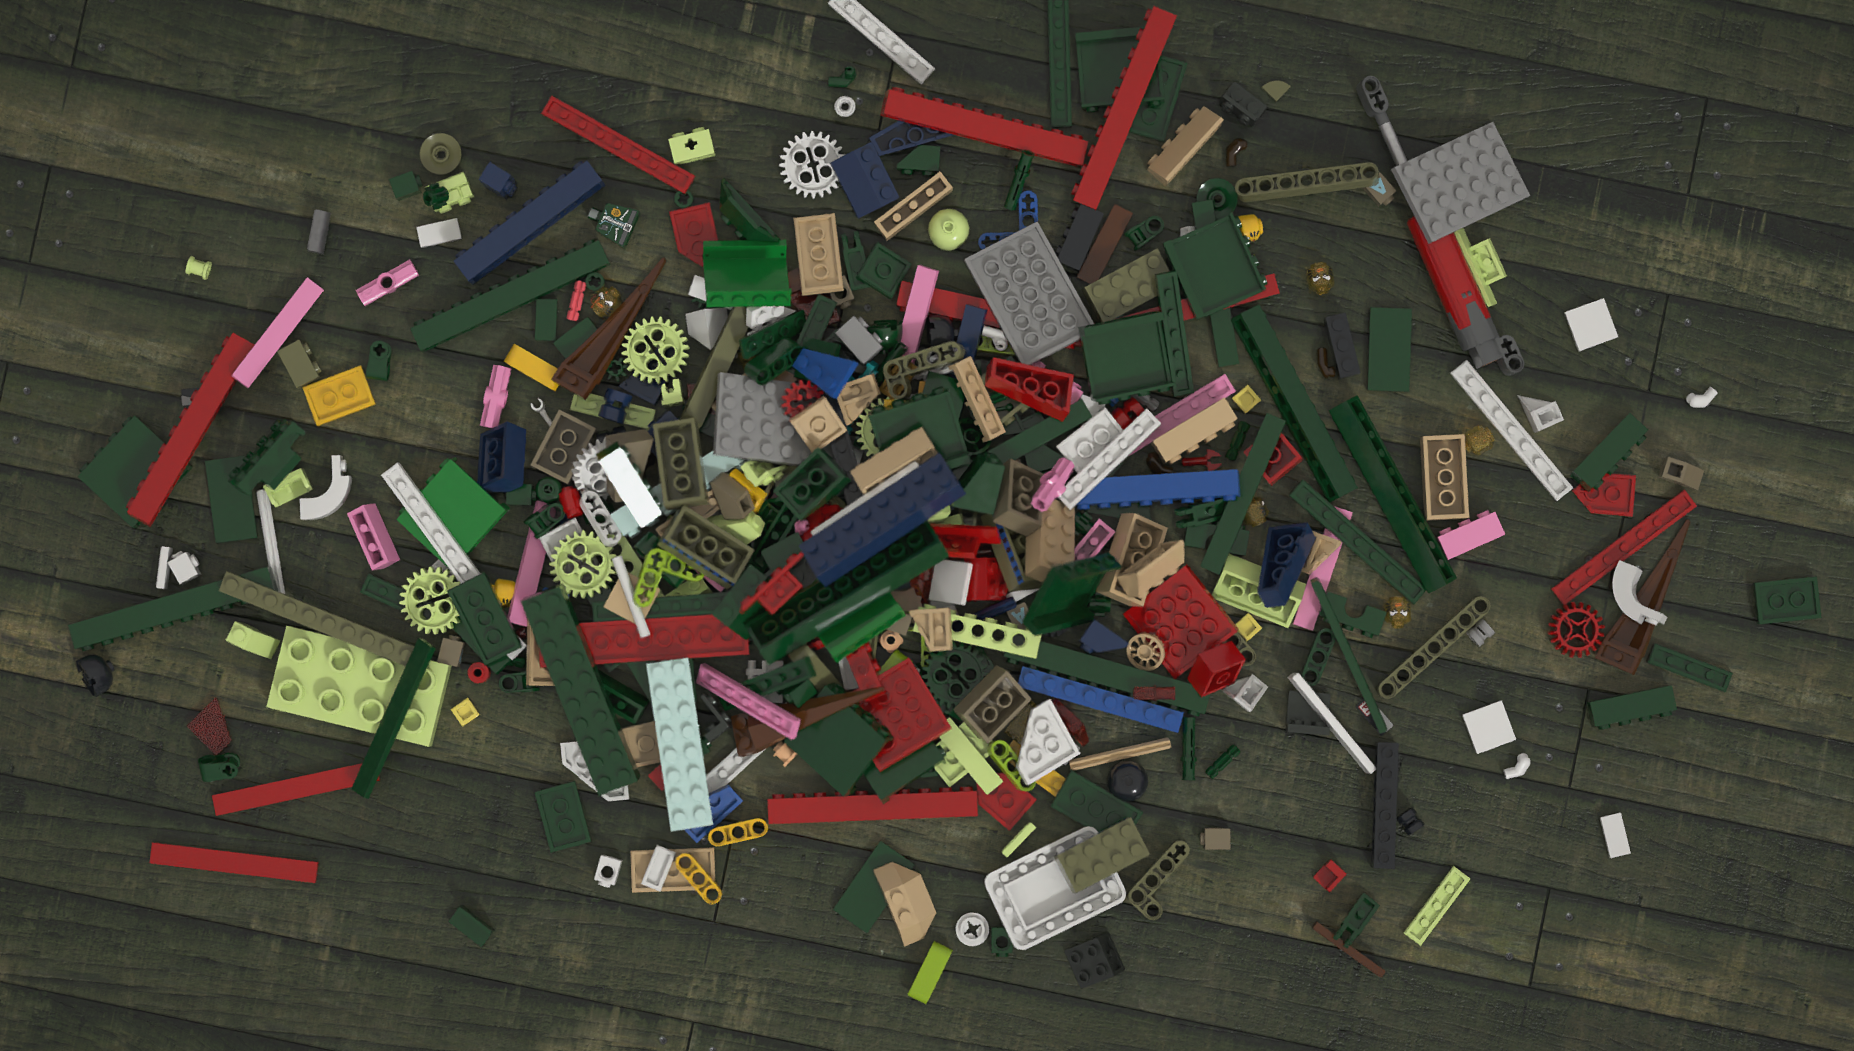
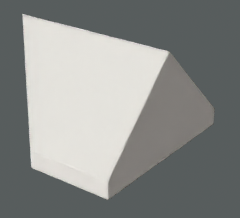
M726 308L703 309L685 314L688 335L711 350L727 320Z
M1517 395L1534 433L1564 420L1556 401L1548 402Z
M1252 674L1249 677L1238 679L1234 684L1220 690L1247 712H1251L1268 686Z

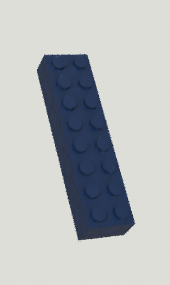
M583 161L578 162L572 167L573 171L568 175L562 174L555 180L557 182L551 188L547 186L539 192L540 196L535 200L531 198L522 205V210L518 213L516 211L510 213L505 218L506 222L502 225L496 224L489 230L490 234L484 238L482 236L477 238L472 243L473 246L470 249H463L456 254L455 257L457 259L454 260V263L472 285L605 186L588 161L584 163Z
M938 453L800 544L799 548L816 577L826 587L966 495V492L946 460Z

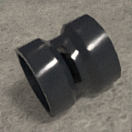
M1413 807L1396 817L1398 823L1404 826L1407 836L1425 825L1422 819H1418L1416 816L1417 812Z

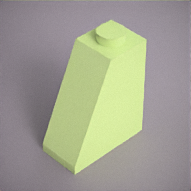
M753 511L743 519H724L722 514L707 518V520L746 545L761 535L765 525L761 517Z
M234 622L226 638V641L244 650L272 659L280 643V640L244 622Z

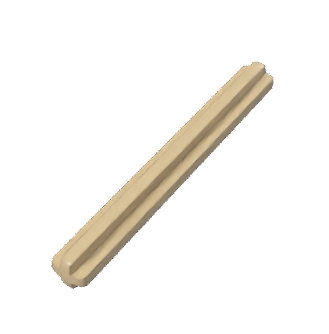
M1162 738L1072 759L1069 761V765L1072 771L1170 749L1171 743L1169 738Z

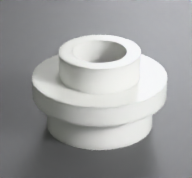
M848 96L838 98L835 102L836 113L842 117L852 115L855 111L854 100ZM847 103L849 108L842 110L841 105Z

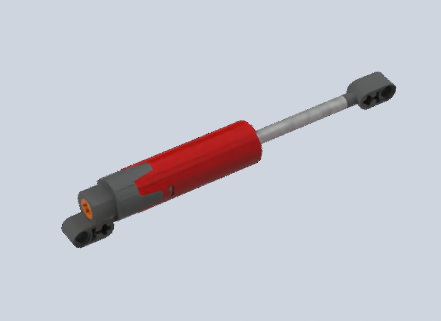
M1367 76L1358 83L1356 88L1357 94L1367 115L1376 119L1395 165L1398 166L1406 162L1407 158L1386 113L1389 105L1387 97L1379 80L1375 76ZM1365 83L1370 84L1372 91H1368L1365 88ZM1415 216L1408 219L1406 224L1462 351H1469L1476 369L1497 361L1500 370L1505 375L1511 376L1520 372L1524 367V360L1513 337L1509 335L1499 336L1454 232L1428 244ZM1505 343L1506 348H1502L1501 344ZM1509 360L1514 362L1515 369L1510 368Z

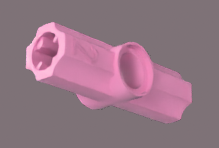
M408 260L389 272L382 273L378 278L357 289L356 292L364 306H367L382 296L394 292L398 287L418 277L419 274L412 261ZM385 278H391L393 281L389 288H384L382 285Z
M493 365L489 386H487L484 394L483 404L485 405L480 426L492 429L499 425L502 409L505 408L507 402V387L511 368Z
M1065 457L1059 458L1052 470L1040 478L1041 486L1031 502L1035 509L1041 512L1047 511L1054 499L1066 491L1064 484L1075 467L1072 461L1067 460Z

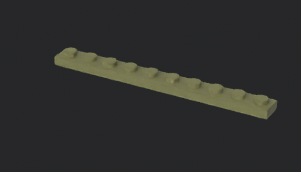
M226 571L219 589L220 592L406 666L414 649L413 645L229 571Z

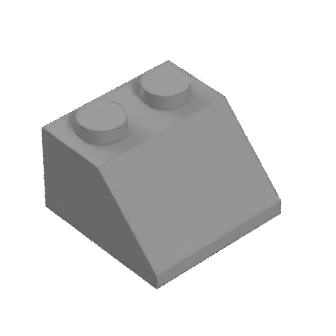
M853 316L835 333L857 358L866 365L883 349L881 345L883 341L875 332L871 334L866 329L869 325L862 317L857 319Z

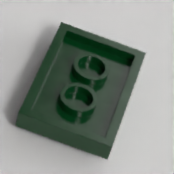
M1817 576L1753 583L1758 624L1822 618Z
M576 781L535 792L551 853L592 842Z

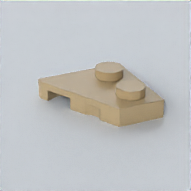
M1313 531L1316 539L1301 572L1311 575L1341 545V541Z

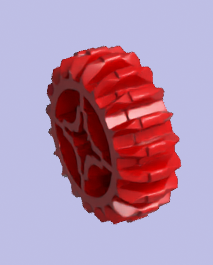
M1571 602L1570 609L1567 604H1563L1564 612L1557 608L1555 611L1559 616L1551 615L1550 617L1555 623H1548L1549 627H1554V631H1548V635H1555V638H1552L1550 642H1558L1554 647L1556 650L1563 647L1562 655H1565L1569 650V657L1573 658L1575 652L1578 658L1582 657V651L1586 656L1590 655L1588 648L1596 651L1597 648L1594 643L1598 645L1602 643L1601 640L1597 639V636L1604 637V633L1599 632V629H1603L1605 626L1598 625L1597 623L1602 620V617H1594L1598 613L1597 610L1589 612L1591 605H1587L1583 609V602H1579L1577 608L1575 602ZM1577 612L1586 617L1579 622H1575L1567 615ZM1562 620L1567 627V632L1563 638L1560 634ZM1589 622L1592 625V635L1590 639L1588 638V635L1585 633V628L1589 624ZM1581 625L1580 633L1571 635L1572 630H1574L1572 626ZM1576 637L1583 641L1585 645L1572 647L1567 642Z

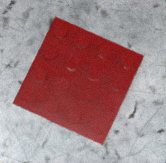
M1187 564L1146 596L1143 606H1132L1123 613L1124 617L1138 634L1141 632L1155 634L1160 641L1162 640L1166 653L1162 664L1174 679L1194 665L1199 652L1210 650L1218 644L1221 645L1239 631L1238 627ZM1146 637V641L1150 642L1151 639ZM1154 641L1151 645L1154 647L1157 643ZM1155 648V651L1160 652V648Z
M909 657L878 676L882 687L885 688L884 695L868 702L865 700L859 702L865 711L872 713L875 720L880 725L886 726L890 730V734L895 737L885 744L873 760L880 772L952 729Z

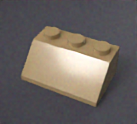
M1176 540L1161 543L1119 574L1117 579L1129 598H1142L1149 593L1148 589L1152 586L1156 587L1163 583L1164 577L1176 573L1179 570L1178 567L1184 563V542Z

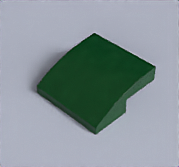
M587 317L553 344L566 359L598 328Z

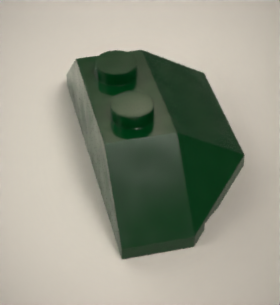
M723 178L720 189V212L722 213L720 218L728 226L732 224L736 228L734 233L740 240L779 241L780 238L728 181Z
M779 497L766 499L757 515L765 522L761 535L748 544L749 547L754 549L748 563L763 574L768 572L770 568L761 553L762 550L794 534V524L798 520Z

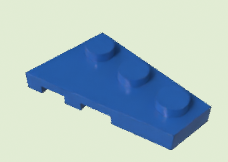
M803 348L792 366L831 397L837 399L859 363Z
M729 784L708 793L713 825L685 829L696 843L743 802L742 798Z

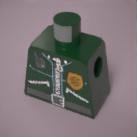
M606 203L603 211L592 207L588 219L598 222L595 229L596 232L619 247L626 249L641 213L635 209Z

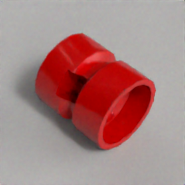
M1131 396L1130 399L1123 403L1122 408L1117 407L1110 414L1124 430L1145 410ZM1130 411L1133 413V415L1131 416V418H1130V416L1127 414V413L1130 412Z

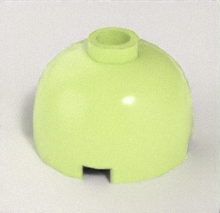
M940 210L933 215L929 222L928 233L931 241L942 250L951 251L959 248L966 242L969 236L968 220L957 210Z

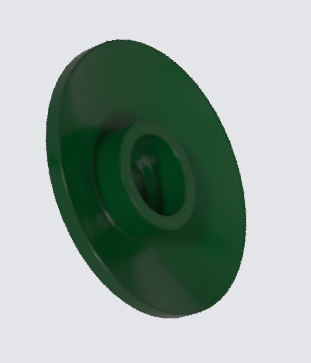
M1213 178L1201 185L1197 192L1196 201L1212 200L1215 219L1219 220L1234 212L1238 203V195L1235 187L1229 181ZM1216 195H1220L1222 197V201L1220 203H1217L1215 201Z

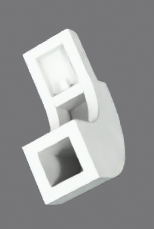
M331 455L332 483L329 489L319 497L300 499L301 520H316L327 517L337 511L347 499L351 489L352 477L344 476L343 472H347L346 460H343V456Z
M1619 560L1612 584L1614 597L1620 609L1628 617L1641 625L1645 617V621L1657 626L1659 622L1664 625L1667 616L1641 605L1637 599L1636 586L1642 570Z

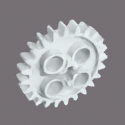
M811 131L810 137H807L805 132H803L802 139L796 135L794 137L795 143L788 141L790 149L783 148L787 155L780 156V159L785 161V163L779 164V167L785 168L780 175H787L784 183L791 182L789 190L796 187V195L803 191L804 198L807 197L808 193H811L812 199L815 198L816 193H819V196L822 198L823 191L831 194L830 187L837 189L835 181H838L830 162L845 155L838 153L842 147L835 148L836 140L830 143V135L823 139L822 132H819L817 137L814 136L813 131ZM807 147L811 150L813 162H818L816 166V173L819 178L818 183L815 181L812 167L808 168L807 166L810 163L806 151ZM816 147H823L826 152L825 156L817 157L814 154V149ZM796 153H803L806 160L803 163H797L794 159ZM825 166L831 170V176L826 178L820 174V169ZM803 172L811 175L812 179L809 183H803L800 180V175Z
M604 438L603 443H600L597 439L595 446L589 443L590 449L588 450L582 448L584 454L576 455L579 461L573 462L575 468L571 472L574 475L572 479L575 486L582 495L586 491H594L599 497L601 496L606 500L609 495L607 493L605 470L596 456V453L606 448V438Z

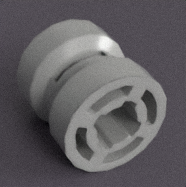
M1482 618L1473 628L1465 632L1478 647L1484 644V640L1487 637L1495 634L1494 630Z

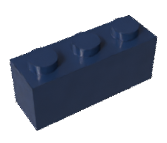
M491 162L488 163L478 179L485 188L505 200L508 197L512 198L518 188L516 180L509 173Z

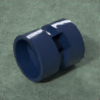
M607 388L604 396L606 403L601 405L598 416L624 424L627 415L625 409L629 408L633 396ZM614 401L619 402L618 408L612 406Z

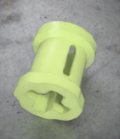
M191 256L187 262L185 272L189 275L192 273L202 276L203 279L207 280L212 263L209 261L205 263Z

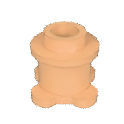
M890 630L885 631L878 639L879 643L889 653L894 652L895 649L903 644V638L900 637L899 633ZM889 636L895 638V642L893 644L887 643V638Z
M782 741L773 749L776 752L773 756H777L784 762V767L797 755L795 751Z

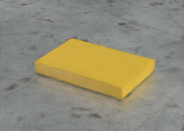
M361 365L302 387L316 426L376 405Z

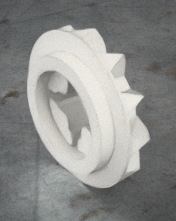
M973 912L967 913L958 920L956 934L963 944L977 946L987 939L989 925L982 915ZM968 921L973 926L981 925L976 929L978 937H975L972 933L964 934L969 929Z

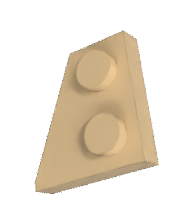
M874 374L846 383L837 400L846 426L852 424L880 394Z
M950 608L909 610L910 616L916 622L918 630L926 640L925 643L930 651L953 650Z

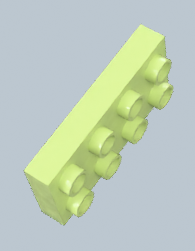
M286 626L266 707L376 734L406 666L332 636ZM430 660L396 739L428 747L432 746L451 665Z

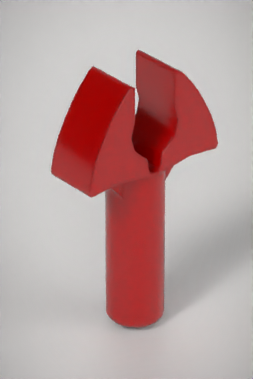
M1207 449V454L1204 457L1182 458V465H1204L1208 468V471H1213L1222 463L1212 464L1207 460L1211 457H1221V455Z

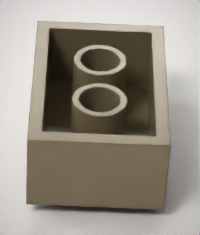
M558 410L531 466L570 485L574 476L571 472L575 468L573 462L579 461L576 455L584 454L582 448L589 449L588 444L592 443L598 429Z
M1009 459L1004 463L1005 469L993 515V522L1027 537L1042 526V512L1035 509L1031 502L1041 486L1040 478L1044 474Z
M996 665L953 710L977 738L989 743L1027 705L1031 698L1007 670Z

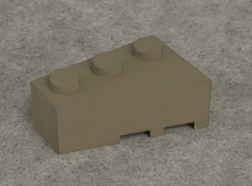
M646 429L606 435V447L618 441L621 447L625 445L631 455L628 459L631 464L636 462L642 472L639 474L640 478H642L654 438ZM606 473L608 495L615 503L624 501Z

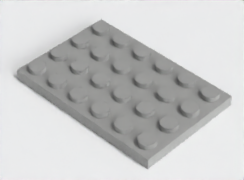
M1493 122L1391 169L1428 244L1530 196Z
M1038 221L964 259L968 270L1020 363L1032 365L1079 341L1078 327L1094 324Z
M720 372L717 379L713 455L799 466L811 454V451L792 423L789 422L790 415H783L786 408H780V405L785 403L781 396H787L784 390L786 388L791 389L790 384L792 382L771 380L764 385H759L748 376ZM799 389V394H801L802 397H804L805 392L804 390ZM802 398L798 403L791 401L790 406L795 408L802 404L805 407L809 403L813 404L816 400L811 398L809 401L804 402ZM829 443L822 449L834 459Z

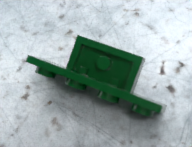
M798 310L740 339L739 344L743 359H749L764 352L785 337L791 338L801 333L806 322L804 310Z

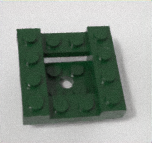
M277 419L270 427L272 431L267 437L263 435L256 443L258 447L254 452L249 451L242 459L244 463L240 468L236 466L229 473L230 479L228 482L239 492L251 496L252 489L260 481L268 488L275 490L302 458L290 447L300 435H304L306 432L293 421L288 422L286 419L279 421Z

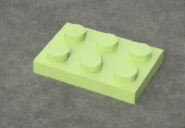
M962 723L958 728L982 757L986 759L989 756L987 753L989 743L977 738L969 727ZM941 740L936 744V747L940 745L946 753L944 757L946 764L941 762L934 769L946 784L951 787L966 775L968 771Z

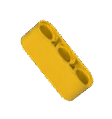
M513 344L503 362L551 390L556 391L559 385L551 379L558 369L518 345Z
M755 818L719 826L709 832L708 840L714 846H723L762 837L768 831V823L763 818ZM755 822H762L765 829L762 833H756L753 830ZM740 826L743 828V837L737 838L733 835L734 827ZM715 831L723 833L724 839L722 842L717 843L713 840L712 835Z
M687 852L680 854L675 862L677 869L707 903L715 904L719 902L723 895L719 885L692 854ZM682 857L690 858L691 866L689 868H683L680 865ZM700 872L704 875L705 880L702 884L694 882L693 876L695 873ZM711 888L718 891V898L715 900H711L707 896V891Z

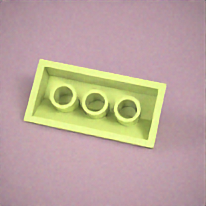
M1229 554L1212 592L1214 599L1289 628L1302 600L1306 584L1296 581L1286 606L1266 608L1257 593L1262 566Z

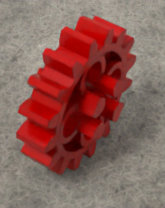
M799 380L797 385L793 382L790 384L791 389L786 388L784 390L787 396H781L785 403L780 405V408H786L783 415L789 414L790 420L812 404L809 403L805 407L800 404L793 408L790 406L791 401L798 403L802 398L804 402L809 401L811 398L817 401L821 398L820 395L824 391L818 392L816 390L818 386H810L811 381L809 380L805 385L802 380ZM799 389L804 390V397L799 394Z

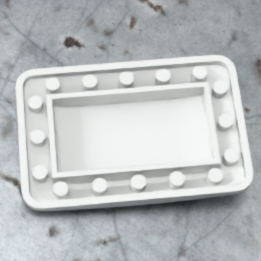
M1083 827L986 876L984 884L1015 948L1020 950L1028 949L1124 901L1126 890L1117 872L1078 893H1072L1054 858V855L1098 833L1095 828Z

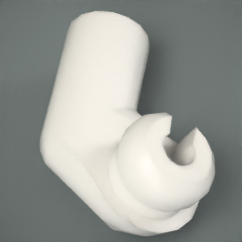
M1709 387L1703 395L1690 393L1686 398V402L1693 408H1703L1718 393L1712 387Z

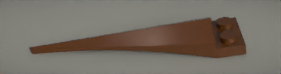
M665 258L658 262L621 306L579 348L562 362L551 379L554 383L584 400L588 398L596 384L599 385L624 336L627 334L665 265Z
M1689 519L1685 521L1664 556L1637 593V599L1641 605L1660 612L1690 525ZM1623 613L1603 639L1595 658L1634 675L1642 658L1645 656L1655 625L1646 622V617L1641 625Z
M877 687L809 699L799 708L793 703L779 704L777 706L801 719L798 731L842 709L884 691L885 688ZM746 712L731 716L739 757L761 752L786 738L783 734Z

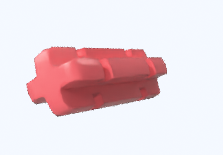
M576 280L574 284L575 291L572 293L569 305L570 311L568 310L567 319L571 321H578L580 314L578 311L581 310L584 297L583 291L586 289L585 282Z

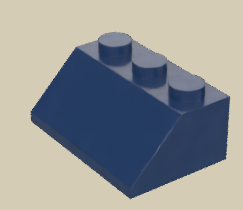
M872 142L830 162L857 218L900 198Z
M505 422L480 434L477 483L487 492H511L523 486L526 429L510 422Z
M1092 620L1078 640L1081 643L1080 648L1089 654L1125 648L1129 645L1128 642L1096 620Z

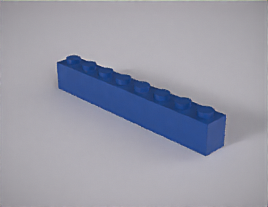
M1238 469L1107 477L1075 507H1077V510H1088L1090 506L1098 505L1099 509L1111 508V504H1119V507H1131V503H1140V506H1151L1152 502L1170 505L1176 500H1181V503L1188 504L1194 503V499H1202V502H1214L1215 498H1223V501H1234L1236 497H1241L1240 475Z
M1022 666L1018 679V684L1024 689L1176 733L1179 731L1184 714L1180 711Z

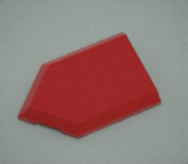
M710 202L669 211L678 252L703 267V241H718Z
M1607 473L1602 478L1605 482L1597 490L1592 488L1588 492L1580 484L1572 490L1590 513L1633 517L1636 475L1613 473L1610 476Z
M1001 772L997 773V775L1003 782L988 795L976 782L978 804L1010 831L1037 799L1029 792L1020 791L1015 788L1006 775Z

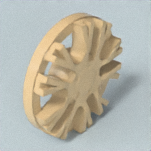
M1141 632L1133 636L1128 642L1129 645L1126 649L1127 657L1136 668L1151 671L1158 668L1163 662L1166 654L1164 643L1155 634ZM1146 637H1147V638H1150L1151 641H1150V642H1147V641H1146ZM1133 641H1135L1139 647L1133 646ZM1155 641L1157 644L1153 647L1151 644ZM1159 647L1160 652L1155 651V648ZM1138 656L1141 661L1137 663L1133 658ZM1150 659H1152L1156 663V665L1151 666Z

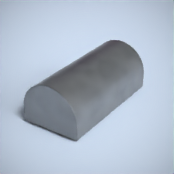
M314 210L307 247L308 252L324 254L331 217L330 212Z

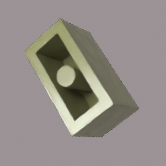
M297 340L277 351L296 388L302 389V387L322 378L319 374L322 370L318 362H313L310 354H312V351L307 342L303 343V341Z

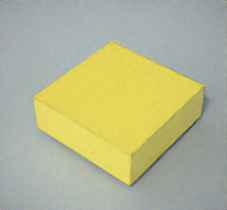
M1249 385L1245 386L1232 398L1244 414L1261 401Z
M1247 613L1235 624L1239 629L1238 633L1246 642L1262 629L1250 613Z
M466 698L451 709L462 727L480 715L469 698Z

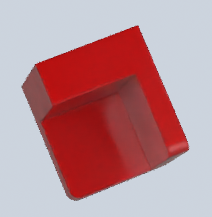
M1329 859L1313 878L1325 890L1331 892L1345 877L1346 873Z

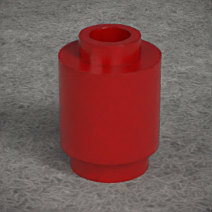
M573 486L562 488V492L559 493V500L567 518H575L583 514L579 504L581 498L577 488L573 489Z
M473 663L468 669V677L474 683H484L490 678L491 670L484 663ZM476 669H480L482 671V675L480 677L475 676Z

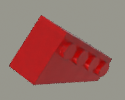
M993 357L987 366L985 386L1063 422L1070 412L1074 375Z

